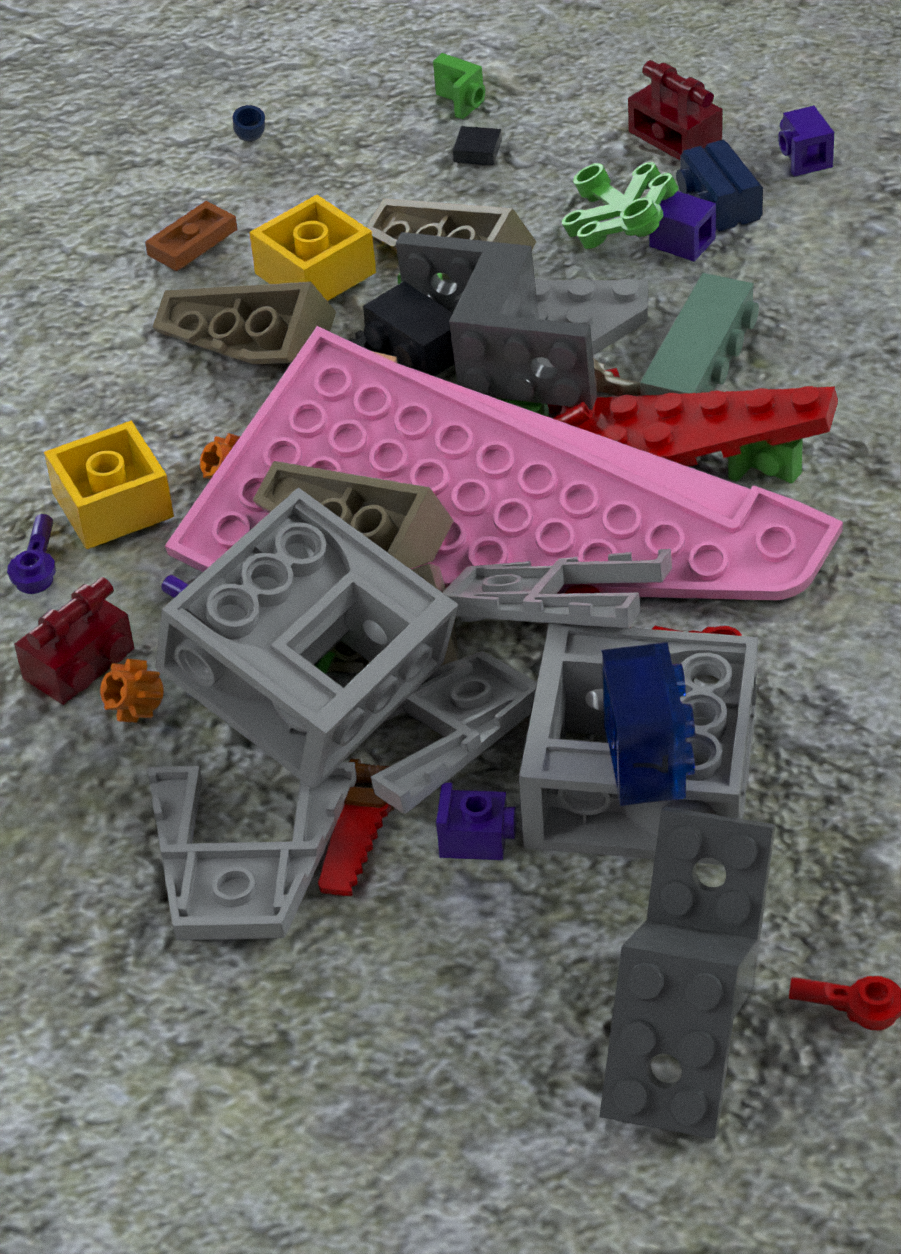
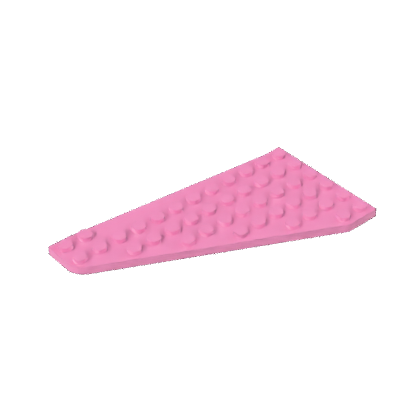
M317 326L165 544V548L169 556L204 572L269 514L254 503L253 498L273 461L430 487L454 520L434 561L427 563L440 567L446 588L469 566L531 561V566H553L559 558L578 557V562L608 561V554L632 552V561L655 560L658 557V550L671 549L672 569L663 582L590 583L585 585L593 586L601 593L639 592V597L783 600L803 592L810 586L842 533L843 522L799 501L754 485L751 489L403 366ZM564 584L557 594H564L570 587L580 584Z

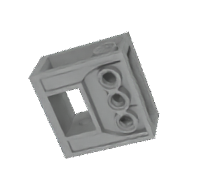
M298 487L162 609L155 668L315 790L444 662L458 604ZM340 641H343L370 662L344 688L315 667Z
M549 623L519 774L524 848L655 859L660 813L664 807L743 819L757 708L758 637ZM711 675L717 678L719 682L716 684H706L699 681L696 677ZM566 732L619 736L620 742L619 744L576 741L565 740ZM668 755V772L666 773L647 767L633 768V763H652L662 767V756ZM703 858L698 861V863L723 865L714 858Z

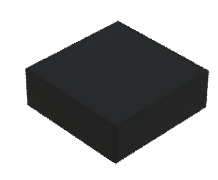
M461 126L453 147V162L494 165L502 142L501 129Z

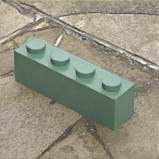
M702 273L640 382V396L663 395L666 393H705L714 391L717 384L723 385L728 375L729 362L732 356H739L743 347L744 334L747 329L754 328L758 318L759 304L753 302L754 283Z

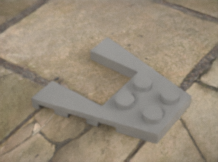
M671 549L658 550V557L655 560L632 561V552L608 554V561L578 562V557L559 558L553 566H531V561L469 566L443 591V594L458 604L456 616L461 621L471 622L487 618L630 628L640 614L639 592L557 593L564 584L663 582L672 569Z
M484 651L439 666L384 722L406 712L444 736V738L371 776L375 795L403 814L409 812L532 713L537 682Z
M341 763L315 790L300 779L293 841L192 844L202 786L200 767H148L147 772L176 940L285 938L343 810L347 793L350 787H354L356 782L355 763Z

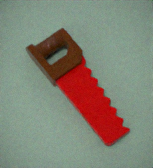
M350 758L349 762L355 763L356 782L354 787H350L344 800L345 805L333 830L318 886L319 891L323 894L352 897L351 887L358 884L357 875L363 873L362 864L368 861L367 852L373 850L372 841L378 838L377 829L383 827L382 818L387 817L395 808L375 795L374 789L356 787L357 784L373 785L371 776L390 766L361 763L360 759Z

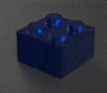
M668 642L601 650L604 728L620 806L686 798V775L695 774L693 748L691 741L686 742V738L695 737V723L691 703L682 704L680 697L686 696L682 664H672Z

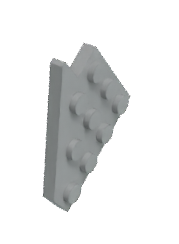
M535 279L539 319L590 325L593 355L648 322V280ZM536 358L542 365L554 367L547 358Z

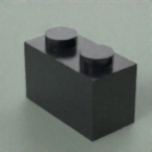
M405 281L363 305L364 335L366 341L374 349L380 350L386 355L396 357L397 362L403 366L434 377L455 364L449 324L453 312Z

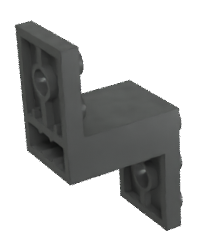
M401 232L396 241L401 282L405 281L453 312L449 324L458 385L494 398L574 407L584 402L592 410L597 399L591 327L587 324L539 319L531 246ZM437 273L447 274L455 283L444 282L438 277ZM536 358H547L554 367H546L539 363Z
M671 807L661 809L647 919L621 947L600 1118L711 1139L716 1138L719 1130L733 1020L754 987L775 824ZM703 858H714L720 861L726 871L724 884L718 887H708L701 883L696 874L698 861ZM658 1054H669L676 1058L681 1065V1078L673 1083H666L657 1079L651 1069L652 1058Z

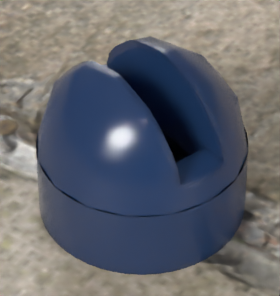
M246 105L239 107L233 113V130L240 140L254 142L262 136L265 130V114L260 108Z

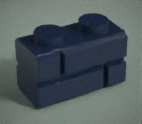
M724 139L706 144L705 148L698 146L682 152V155H680V170L676 172L679 190L682 193L716 203V229L718 232L736 227L739 222L744 225L760 220L761 216H763V187Z

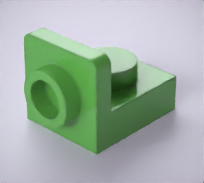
M441 53L433 60L436 95L453 100L455 117L463 120L485 100L482 66Z
M803 439L775 446L768 444L765 440L741 446V454L726 457L728 459V478L738 482L753 467L767 475L793 483L802 473Z

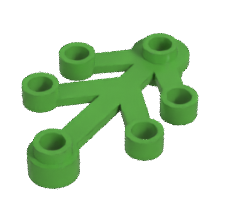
M654 162L644 163L633 171V178L625 193L622 194L610 185L611 179L602 164H591L581 169L574 176L573 183L581 197L587 198L590 202L600 200L606 205L587 210H574L567 214L561 223L568 236H578L585 249L595 248L606 240L607 235L622 231L630 236H647L659 227V222L663 218L664 212L659 205L661 201L670 198L678 191V186L672 174H660ZM649 188L650 190L646 197L640 198L644 190ZM621 216V217H619V218H615V219H612V220H608V221H604V222H599V221H602V220H606V219H610V218H614V217Z

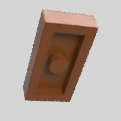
M205 201L145 241L147 255L178 271L237 231L236 216Z

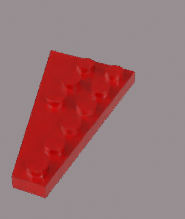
M804 386L789 389L759 388L747 391L726 392L716 390L705 393L599 397L596 399L592 410L589 409L592 418L576 427L689 467L698 465L696 458L698 456L721 451L723 458L741 454L740 447L765 440L768 444L775 446L830 432L838 398L835 386ZM563 406L560 414L572 407Z

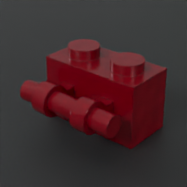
M652 60L647 61L643 66L642 73L651 79V84L628 97L629 132L680 160V155H682L684 150L698 146L705 148L706 144L722 140L723 109L712 103L714 94L706 90L701 81L693 77L686 79L678 75L676 68L667 63L658 64Z
M100 577L91 585L83 584L71 594V600L57 611L50 609L38 619V626L14 643L22 679L62 705L79 692L87 689L94 680L110 669L113 663L116 664L122 661L135 649L128 614L105 600L114 592L112 584L106 578Z

